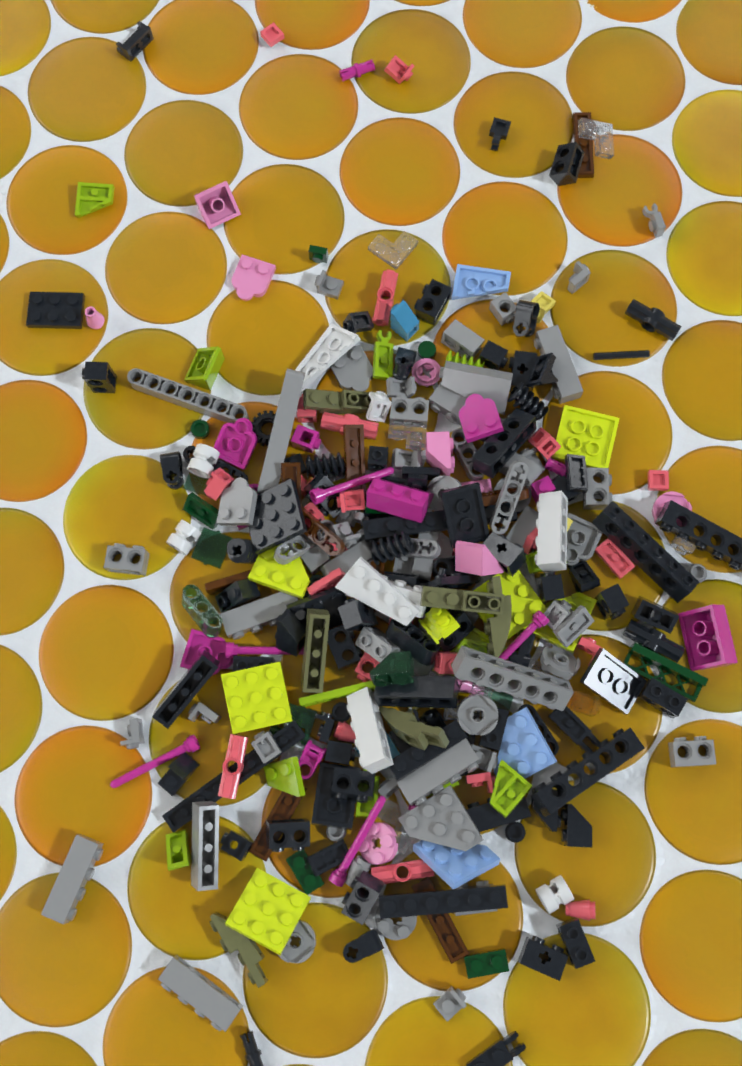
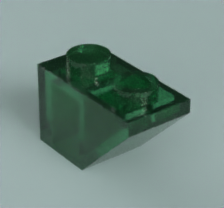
M411 652L390 653L372 669L370 677L374 686L384 687L393 684L405 685L407 683H414L415 662Z

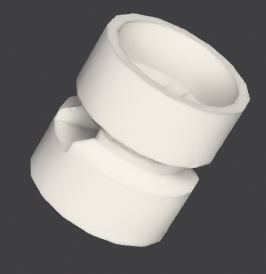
M197 444L193 453L195 458H191L187 470L199 477L210 478L214 470L212 464H216L220 453L208 445Z
M180 520L175 528L176 533H171L166 543L187 556L193 547L191 543L196 542L202 533L188 522Z
M561 875L550 880V885L543 884L535 889L548 914L559 909V904L566 905L574 900L571 890Z

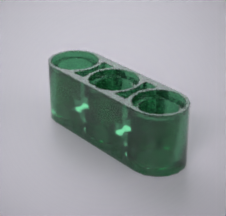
M186 585L182 591V606L207 637L215 638L219 636L223 623L222 617L197 586Z

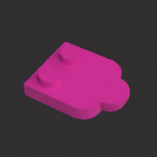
M472 394L466 399L465 406L459 411V418L467 443L504 431L497 407L492 399H483L479 394Z
M239 418L235 423L224 424L213 447L219 451L220 459L243 470L247 468L257 444V436L252 431L253 425L249 419Z
M191 629L180 664L181 668L189 669L204 650L220 661L219 667L213 675L219 673L221 669H227L232 665L233 658H225L226 641L223 638Z

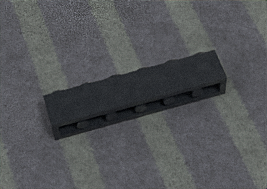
M506 884L457 888L454 890L445 889L389 894L378 897L380 919L508 908Z

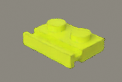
M433 607L425 614L426 617L424 619H418L419 623L436 644H439V640L442 637L445 639L460 627L452 615L443 608Z

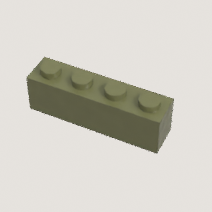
M307 609L301 674L302 692L323 693L330 620L328 610Z

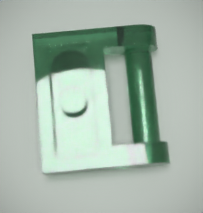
M289 703L292 719L296 720L299 726L305 729L307 737L300 742L301 745L306 746L316 720L315 714L318 712ZM279 724L270 727L269 732L272 733V736L282 729L278 727Z

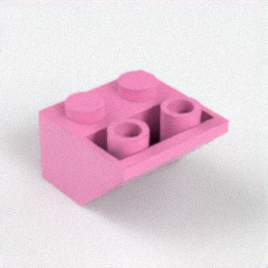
M449 431L426 432V463L432 468H440L441 476H450V473H454L455 467L454 456H451L454 449L453 438H450Z

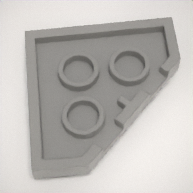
M451 785L398 818L409 837L458 850L467 851L484 840Z

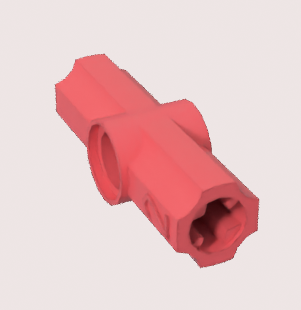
M387 269L382 274L372 321L377 326L384 327L388 326L398 280V273L394 270ZM387 296L389 299L384 300L382 297Z
M324 412L320 427L321 429L339 432L344 436L343 425L364 424V438L375 440L379 423L362 420L352 414H344L343 416Z
M230 734L226 758L222 765L223 773L218 796L236 799L241 772L244 768L243 762L248 737ZM231 761H235L238 765L236 772L229 770V763Z
M422 859L371 867V875L385 882V884L435 876L434 871ZM405 866L409 871L408 876L404 878L399 877L397 874L398 867Z

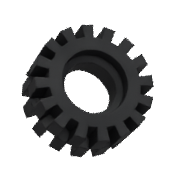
M263 411L264 414L262 415L258 413V417H254V422H251L253 425L252 431L256 434L257 443H260L261 446L266 445L268 447L271 435L263 434L261 428L265 423L274 424L276 413L274 414L273 411L269 413Z

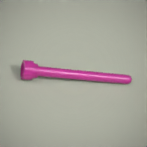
M388 467L327 489H312L309 492L311 501L314 505L322 503L330 495L371 482L373 478L391 475L394 473V468Z
M538 610L532 616V623L500 654L499 658L506 660L537 628L545 627L549 623V619Z
M226 642L225 658H233L237 654L291 655L276 647L238 646L234 642ZM304 647L298 655H303Z
M193 734L187 737L186 741L183 742L184 744L116 778L111 781L110 786L117 788L186 751L195 752L201 749L196 736Z
M384 796L378 797L340 867L333 870L328 879L336 886L343 887L347 880L346 871L385 804L386 798Z

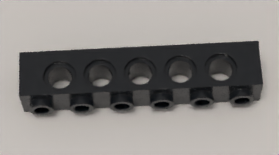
M672 500L664 504L655 522L662 531L671 532L677 535L679 540L694 544L697 550L707 551L711 554L712 558L729 563L728 566L735 570H742L741 537ZM676 519L681 520L682 527L677 525ZM694 528L698 529L699 536L694 534ZM711 537L716 540V546L711 543ZM729 546L733 549V555L728 551Z
M614 501L592 521L603 534L677 603L689 595L698 585L699 581Z
M631 727L625 731L622 728L612 734L613 739L608 741L606 738L597 744V750L593 752L590 749L581 755L583 758L581 761L577 762L574 760L565 766L568 770L564 773L558 771L550 777L551 782L548 784L542 782L534 788L536 792L530 796L544 817L554 813L645 749ZM615 744L620 747V753L616 751ZM600 755L605 758V764L600 761ZM584 765L589 768V775L585 773ZM568 776L573 778L574 786L569 784ZM552 787L558 790V797L553 795Z

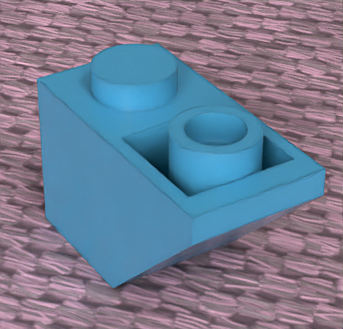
M403 300L400 304L397 303L392 307L390 320L391 329L407 342L419 330V320Z

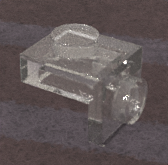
M675 535L670 544L681 555L692 554L696 548L695 545L677 537V535Z

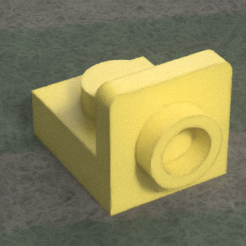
M542 291L530 301L539 303L538 324L556 303L554 299Z

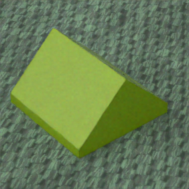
M218 346L198 348L184 381L211 391L225 359L221 348Z

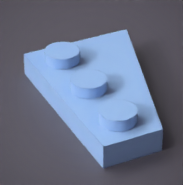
M457 264L452 300L508 292L511 272Z

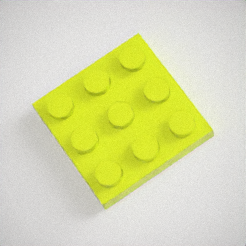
M564 405L556 436V441L560 444L561 448L551 458L565 462L567 454L583 455L586 460V468H608L620 418Z
M519 570L513 577L505 572L493 576H500L502 594L505 596L511 595V624L507 640L530 624L533 619L532 616L538 610L542 613L547 610ZM489 580L473 591L488 593L487 582ZM476 612L484 623H487L486 619L494 617V614Z
M281 661L221 674L233 734L293 721Z
M256 868L225 925L281 956L311 897Z

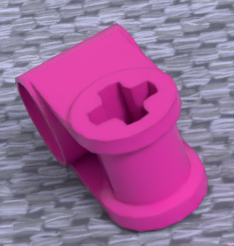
M312 740L307 742L299 760L300 768L303 765L310 767V773L307 776H302V780H309L313 777L327 751V748L322 749L313 744Z

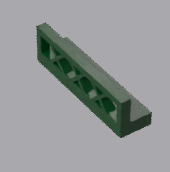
M637 643L630 646L623 661L626 666L648 680L654 678L692 702H696L701 688L706 686L708 678ZM631 655L638 657L642 666L635 668L629 665L628 662ZM650 665L656 666L660 675L654 677L649 675L646 667ZM665 675H674L678 684L672 686L667 684ZM691 683L696 686L692 696L685 692L683 684Z

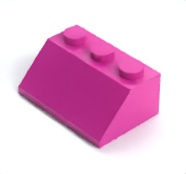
M373 478L367 490L366 507L422 523L434 494L384 479Z
M712 604L678 613L690 670L698 671L738 663L724 605Z

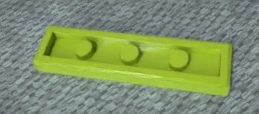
M377 680L299 698L300 706L304 708L345 698L365 687L373 691L375 690Z

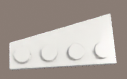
M331 323L295 369L305 373L302 389L308 387L360 341V337Z
M362 557L355 562L335 586V588L405 626L409 625L421 611Z

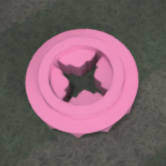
M424 358L414 364L412 376L415 377V381L419 386L428 387L435 385L440 380V365L435 360ZM423 368L426 371H431L430 378L426 375L423 376Z

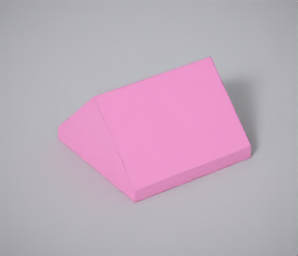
M227 181L194 195L198 210L208 229L241 215Z
M458 540L455 543V571L480 576L500 574L505 571L484 544Z

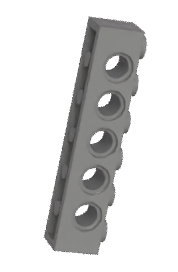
M461 646L451 665L454 676L462 681L468 680L478 686L492 688L496 692H505L515 698L526 699L533 704L545 705L552 710L563 711L574 693L570 682L465 646Z

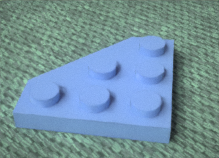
M527 707L507 718L497 757L498 762L494 769L496 777L501 760L506 762L524 779L557 762Z
M424 840L413 844V851L453 890L494 868L500 862V858L485 845L477 844L467 851H462Z

